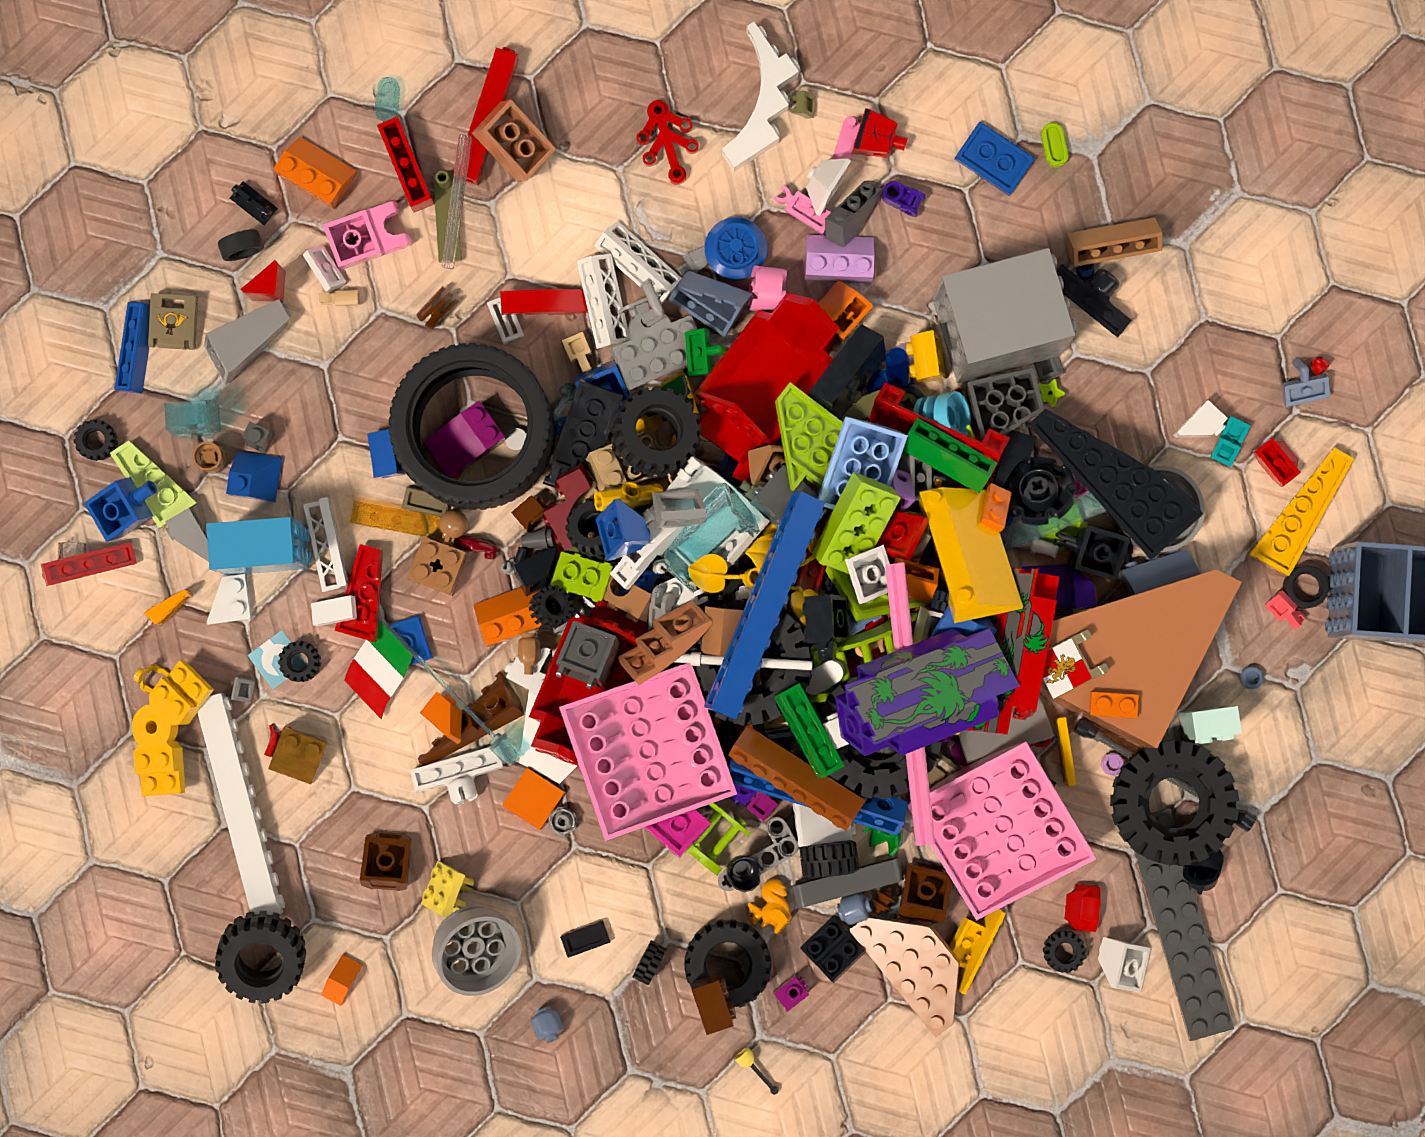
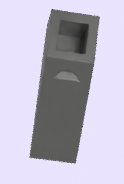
M863 181L825 218L826 239L845 247L858 234L883 189Z

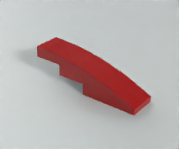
M583 290L500 291L502 315L588 313Z

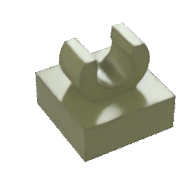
M797 91V96L790 98V101L796 103V108L789 109V112L806 119L814 118L816 96L807 91Z

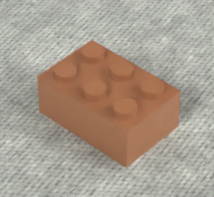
M511 99L501 101L472 132L517 182L527 181L556 150Z

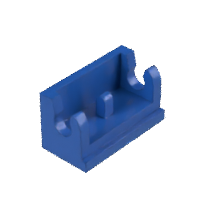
M389 429L367 433L374 478L405 475L402 466L397 461V457L393 452L392 448L394 447L390 442Z

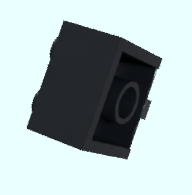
M848 596L804 597L805 602L802 609L806 617L804 636L807 639V643L816 644L819 661L836 660L837 643H845L850 637Z

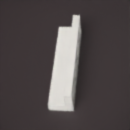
M616 221L607 228L594 245L601 253L611 254L613 263L639 287L644 281L652 280L655 292H661V296L658 297L661 304L666 301L682 279L619 221ZM617 230L623 238L616 236L613 231ZM631 246L636 247L640 253L634 252ZM647 261L654 263L656 268L651 267ZM664 276L669 277L674 283L670 284L664 279Z
M611 254L595 255L578 260V269L596 348H604L630 341L625 313L618 314L617 312L623 308ZM600 260H605V273L600 269ZM606 282L611 287L610 295L605 291L604 285ZM611 304L616 309L615 317L610 313L609 307ZM616 326L620 329L622 338L616 339L614 330Z
M325 497L316 502L303 504L322 592L347 587L349 581L331 499ZM320 506L322 518L319 522L312 518L310 508ZM320 526L325 529L327 536L324 544L318 541L315 535ZM325 548L330 551L332 559L329 566L323 563L320 558ZM322 565L327 568L325 572H323ZM331 570L335 573L337 584L326 586L325 577Z

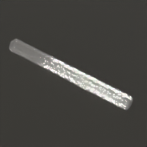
M464 134L459 135L442 258V268L454 269L472 140L471 136Z

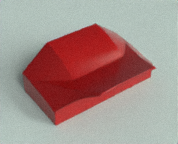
M1270 438L1253 452L1258 463L1280 487H1284L1301 473L1297 468L1298 457L1284 440L1275 441L1273 438Z
M1076 884V888L1066 894L1064 919L1072 925L1073 930L1097 931L1101 900L1100 886Z

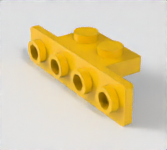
M998 909L986 915L981 925L966 917L963 918L949 946L960 960L957 989L960 993L966 994L971 987L973 978L978 968L982 965L983 958L988 948L992 945L998 928L1003 923V918L1006 914L1004 911Z

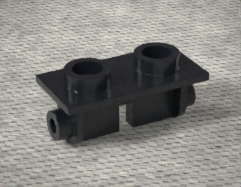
M244 181L240 185L235 184L231 190L233 194L229 199L264 226L278 210L276 206Z

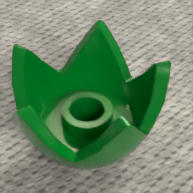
M868 826L863 830L865 833L872 830L869 847L887 842L890 857L902 845V829L897 836Z

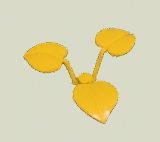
M824 528L814 529L815 536L807 545L811 553ZM772 540L757 542L745 552L759 570L762 567ZM812 555L809 558L805 559L804 562L799 565L798 569L804 566L805 564L809 563L816 557ZM791 586L789 590L796 591L790 595L791 608L795 616L805 627L806 617L802 609L805 602L804 597L818 595L811 589L803 591L801 587Z
M775 533L756 539L752 545L763 540H773ZM716 554L704 555L688 567V573L693 583L708 593L722 591L725 587V579H743V583L747 587L753 588L760 572L756 567L747 570L744 574L726 575L727 563L721 556Z

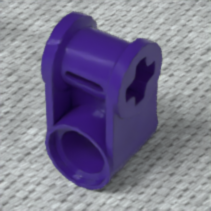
M890 181L883 188L881 198L883 202L899 209L901 212L917 217V210L922 200L926 199V195L897 181ZM887 189H895L898 196L896 198L888 196Z

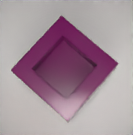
M758 792L746 808L764 822L778 804L768 795Z

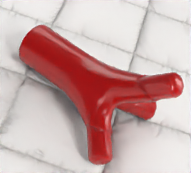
M269 725L270 739L264 755L273 757L282 731L278 733L273 725Z

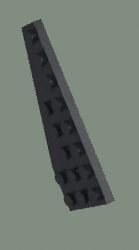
M1044 409L1028 423L1032 430L1150 560L1155 558L1204 515L1171 478L1160 474L1153 468L1135 460L1128 454L1076 427L1051 411Z

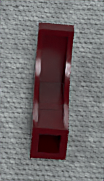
M583 463L558 475L555 485L559 494L565 497L547 505L543 511V519L546 525L552 527L555 532L554 539L559 546L562 545L565 551L573 547L566 535L569 532L565 530V525L569 524L566 520L567 516H570V511L575 501L585 491L589 490L593 484Z

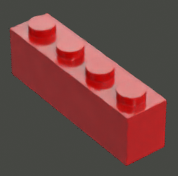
M398 116L378 124L377 127L413 213L434 205Z

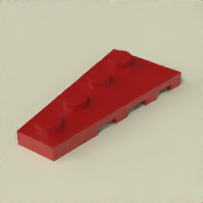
M362 544L359 545L345 596H355L357 619L336 623L334 631L377 643L383 550Z

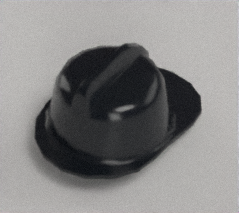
M1219 849L1216 853L1212 852L1209 854V858L1201 862H1192L1191 865L1184 866L1183 877L1193 889L1197 890L1198 894L1202 895L1203 891L1213 889L1218 883L1224 863L1222 851Z

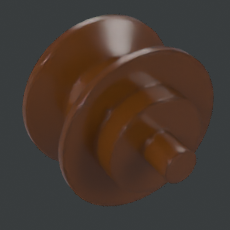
M888 888L887 891L882 889L881 892L876 890L879 896L877 899H872L875 902L874 906L877 907L876 912L880 914L881 910L884 912L887 910L892 911L889 907L890 903L897 902L893 899L894 895L891 894L892 889Z

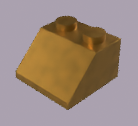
M284 726L268 769L311 784L326 748L327 741Z

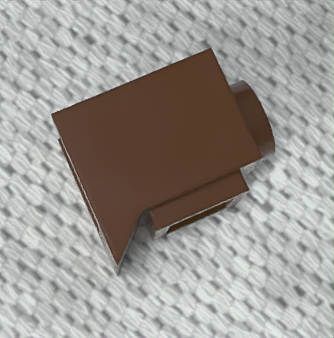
M531 495L511 513L529 533L530 524L535 525L543 518V511L547 505L539 496L535 499Z

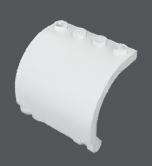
M691 456L688 460V465L684 469L681 468L679 470L678 476L665 491L698 489L706 508L707 518L703 525L685 526L666 550L673 554L687 568L704 555H719L727 563L728 571L770 520L750 504L751 501L726 479L699 459ZM693 499L662 501L665 511L672 506H675L678 510L695 509ZM654 504L643 513L647 526L656 519Z

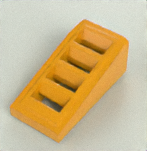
M181 590L146 610L144 614L155 625L162 626L193 593L190 590Z

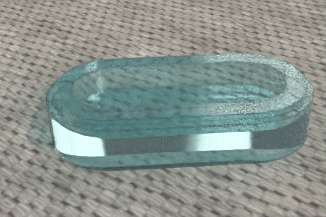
M392 77L382 78L377 85L375 114L382 122L395 118L398 114L400 86Z

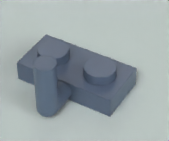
M1295 358L1292 364L1300 372V379L1282 383L1284 405L1289 407L1329 398L1328 376L1321 374L1309 377V368L1299 358Z

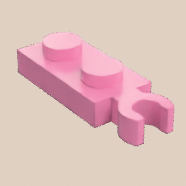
M781 186L780 190L786 194V197L779 198L775 196V202L788 205L785 212L823 235L825 232V218L831 212L824 209L820 216L816 215L810 198L799 191L793 196L786 186Z

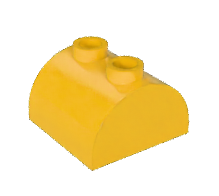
M932 330L910 336L911 342L906 343L908 356L913 355L914 364L909 365L911 378L916 377V382L946 380L940 335Z

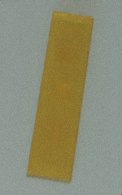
M354 501L350 519L351 524L437 540L440 539L441 533L439 516Z

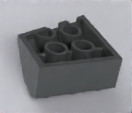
M1034 368L967 382L965 390L980 442L984 439L988 429L1005 435L1036 417L1044 410Z

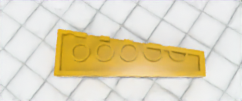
M1332 448L1248 555L1289 576L1354 458L1336 448Z

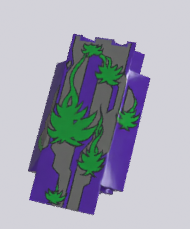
M990 628L968 637L951 629L857 666L859 679L846 684L845 693L835 696L840 735L842 739L864 756L889 746L903 756L998 717L997 707L999 702L996 696L1020 687Z

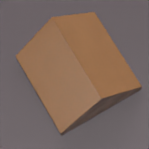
M768 445L748 451L750 478L753 486H759L760 484L765 486L769 482L766 477L774 468L779 470L783 465L786 466L782 445Z
M705 606V614L712 620V625L703 634L702 653L725 656L743 610Z

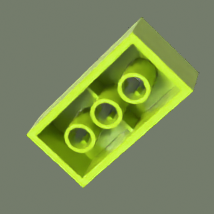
M853 472L812 550L813 555L819 563L849 574L845 559L875 548L901 497L891 486Z

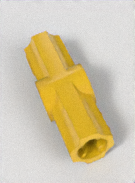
M626 482L622 488L596 491L594 494V505L597 511H604L614 499H619L634 510L636 506L653 504L652 493L661 492L663 488L660 483L638 485L634 482Z

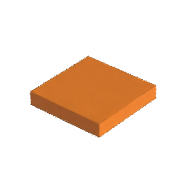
M527 767L502 806L538 830H541L565 791Z

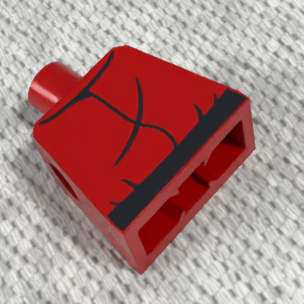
M865 108L852 154L888 158L891 147L904 151L908 138L895 134L898 126L897 122Z

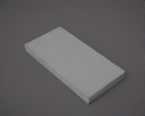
M1040 695L1037 711L1031 718L1019 720L1012 718L1013 714L1011 715L1008 735L966 730L960 732L957 736L967 763L980 760L989 754L1027 741L1030 745L1053 738L1054 734Z

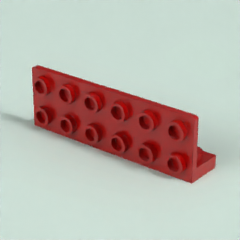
M886 382L884 383L875 398L868 422L896 429L907 435L915 420L919 418L998 464L1010 437L988 429L982 442L899 406L906 391ZM997 465L995 466L990 478L988 479L986 483L987 485H989Z

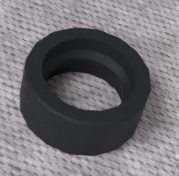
M255 229L232 233L223 237L217 243L224 261L244 259L259 253L264 248L259 231Z
M1302 566L1293 569L1291 574L1285 577L1282 588L1291 600L1298 605L1297 608L1307 609L1323 603L1328 596L1329 583L1325 574L1317 567ZM1302 574L1311 575L1318 582V593L1311 600H1301L1293 592V582Z

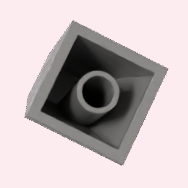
M279 299L206 333L204 348L225 385L229 384L288 325L289 317L291 316L290 311L285 304H281Z

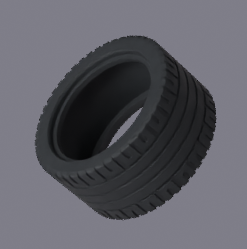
M476 343L449 345L447 348H440L439 351H433L429 353V356L420 359L421 361L414 364L411 371L409 370L405 374L406 377L400 381V386L395 391V397L392 399V407H390L389 411L390 442L394 447L392 449L397 457L396 459L404 472L415 484L435 499L460 509H492L512 502L518 496L521 497L525 491L532 488L533 483L535 484L539 480L540 475L542 476L554 447L555 423L548 398L535 375L527 366H524L522 361L512 354H507L502 349L499 350L494 346L490 345L489 347L481 343L479 345ZM467 376L490 377L510 386L522 398L528 421L526 438L515 460L500 473L477 481L456 480L436 471L427 460L420 439L421 419L430 399L446 384Z

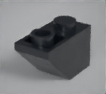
M555 547L542 549L536 555L530 558H522L513 565L514 576L526 597L547 587L557 561Z

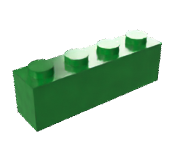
M919 418L915 420L907 434L908 437L903 448L904 452L979 494L997 465V462Z

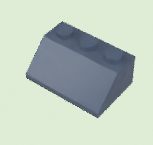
M1179 548L1166 552L1167 556L1161 558L1158 555L1152 560L1146 557V563L1138 565L1137 561L1125 564L1123 565L1124 570H1121L1119 574L1128 597L1198 575L1200 571L1188 550L1180 551Z

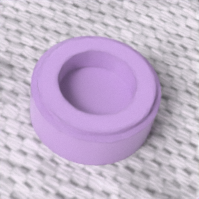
M1117 753L1106 754L1101 760L1102 770L1112 776L1120 774V768L1124 764V759Z

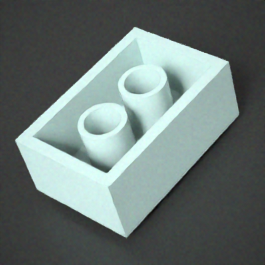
M1220 706L1178 712L1182 739L1189 740L1190 743L1203 744L1211 743L1213 740L1236 739L1235 734H1242L1238 706Z

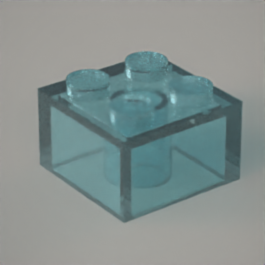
M200 400L164 403L166 431L172 433L173 436H178V439H190L193 434L201 435V437H213L214 433L221 432L219 405L213 401Z

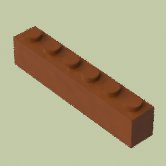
M748 725L728 755L736 763L753 771L756 776L764 778L772 783L775 788L783 790L792 796L795 801L803 803L811 808L814 813L822 815L831 821L833 825L847 831L866 801L828 776L817 778L811 765Z

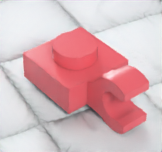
M1283 590L1269 599L1264 605L1279 621L1285 618L1295 630L1306 620V616L1301 611L1295 610L1298 605Z

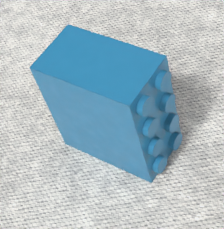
M291 517L206 523L209 570L225 575L304 570L309 569L308 564L312 563L311 551L307 550V541H310V530L306 528V524Z

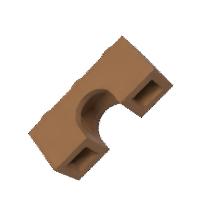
M611 576L604 596V600L609 602L607 606L617 612H620L621 609L627 612L625 617L636 623L639 619L647 623L652 594L633 584L626 595L620 596V583Z

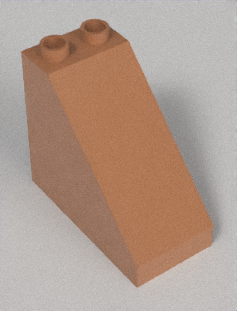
M1216 569L1053 620L1048 649L1084 630H1089L1091 638L1078 644V647L1090 670L1102 663H1106L1109 671L1054 700L1042 680L1040 695L1139 747L1158 748L1242 582ZM1090 692L1139 695L1138 717L1090 716Z

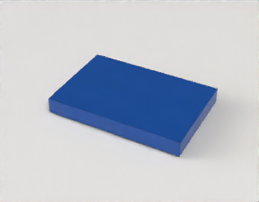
M980 121L954 158V160L1008 196L1011 195L1035 159Z

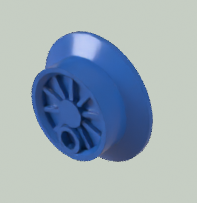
M740 217L724 219L718 222L706 237L705 256L707 262L717 274L724 278L739 280L750 277L753 266H762L766 259V238L762 230L748 219Z

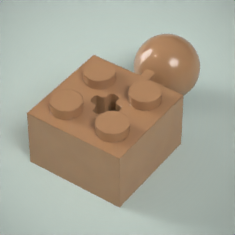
M455 509L444 512L440 517L439 528L443 533L440 542L426 537L422 538L407 578L410 581L451 596L454 594L468 553L452 547L455 538L461 537L468 528V520L465 514ZM440 561V564L443 566L442 570L438 569L437 572H434L433 564Z

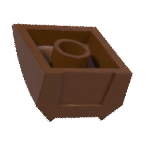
M374 832L366 835L360 873L361 886L369 889L406 890L410 865L411 838L405 834Z
M920 862L908 863L898 913L905 918H912L932 924L944 922L947 915L952 881L945 868Z

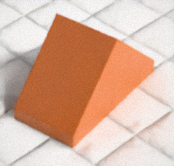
M343 954L329 975L321 996L341 1006L363 964Z

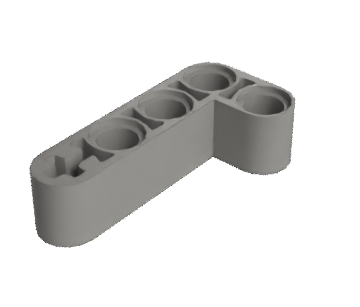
M779 816L771 817L766 823L767 832L773 843L750 855L759 863L761 867L760 875L793 857L798 851V844L783 818ZM773 821H780L783 824L781 832L773 833L770 830V825ZM784 841L793 842L794 849L792 852L785 853L782 851L781 845ZM763 853H773L774 860L771 864L762 862L761 856ZM725 869L718 876V884L722 890L732 891L735 889L732 885L729 886L727 883L723 885L722 883L724 875H726L727 869Z

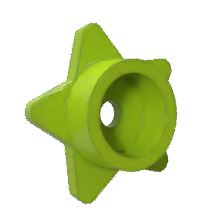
M1053 379L1048 385L1038 384L1042 402H1046L1052 408H1055L1057 399L1065 395L1064 391L1057 388L1056 379Z

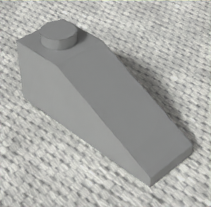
M187 508L165 521L168 526L166 532L172 540L175 539L209 562L207 532L193 509Z

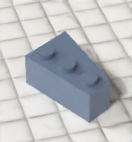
M688 271L676 285L669 300L725 337L737 322L753 293Z

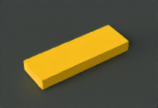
M1066 717L1055 718L1054 722L1064 784L1066 786L1076 785Z

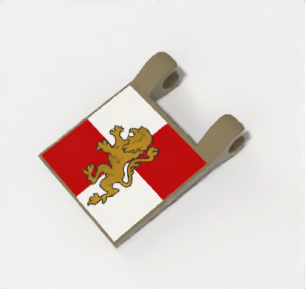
M1084 630L1048 649L1042 680L1053 700L1109 671L1106 663H1102L1090 670L1078 647V644L1091 638L1089 630Z

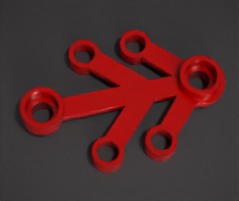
M654 100L648 105L647 115L649 119L645 127L636 135L637 143L644 146L649 143V135L656 124L660 131L649 152L643 155V163L648 167L655 165L656 157L664 145L671 168L668 172L669 180L674 185H680L686 180V171L682 166H679L672 142L685 148L689 154L698 152L699 143L695 139L688 140L669 130L666 121L678 126L683 133H689L693 128V124L689 118L682 119L669 112V107L664 101ZM660 107L662 113L656 114L654 109ZM684 122H688L690 124V127L688 129H684L682 127V124ZM646 135L647 140L642 142L639 140V137ZM694 143L697 147L695 150H690L688 145ZM652 156L654 160L648 163L645 161V158ZM680 171L681 176L676 178L673 176V173Z

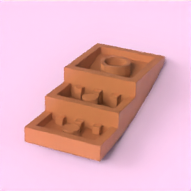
M693 600L652 621L655 629L636 638L637 647L618 657L622 667L638 685L657 675L680 658L712 625V620Z

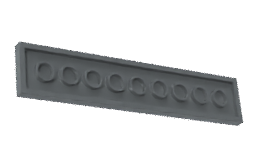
M1170 808L1152 813L1153 817L1160 824L1169 828H1176ZM1134 851L1189 1041L1233 1030V1022L1194 889L1183 877L1185 865L1171 866L1146 859V857Z

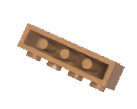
M1156 218L1067 233V250L1074 267L1162 251V231Z

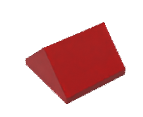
M274 260L243 286L241 291L253 301L273 302L279 299L283 303L286 271Z

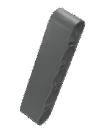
M899 857L861 866L857 872L852 874L816 878L792 885L791 888L796 907L803 908L903 881L904 876Z

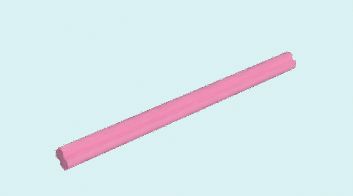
M904 563L885 565L894 652L913 645ZM925 747L906 754L916 846L935 844Z

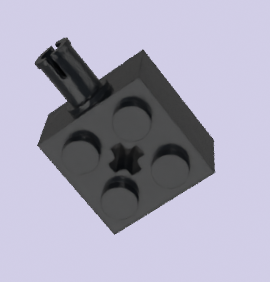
M1081 521L1076 537L1057 531L1055 536L1059 539L1054 538L1053 544L1072 550L1067 564L1074 569L1117 581L1131 539L1130 537L1121 532ZM1102 548L1101 552L1096 553L1097 549Z

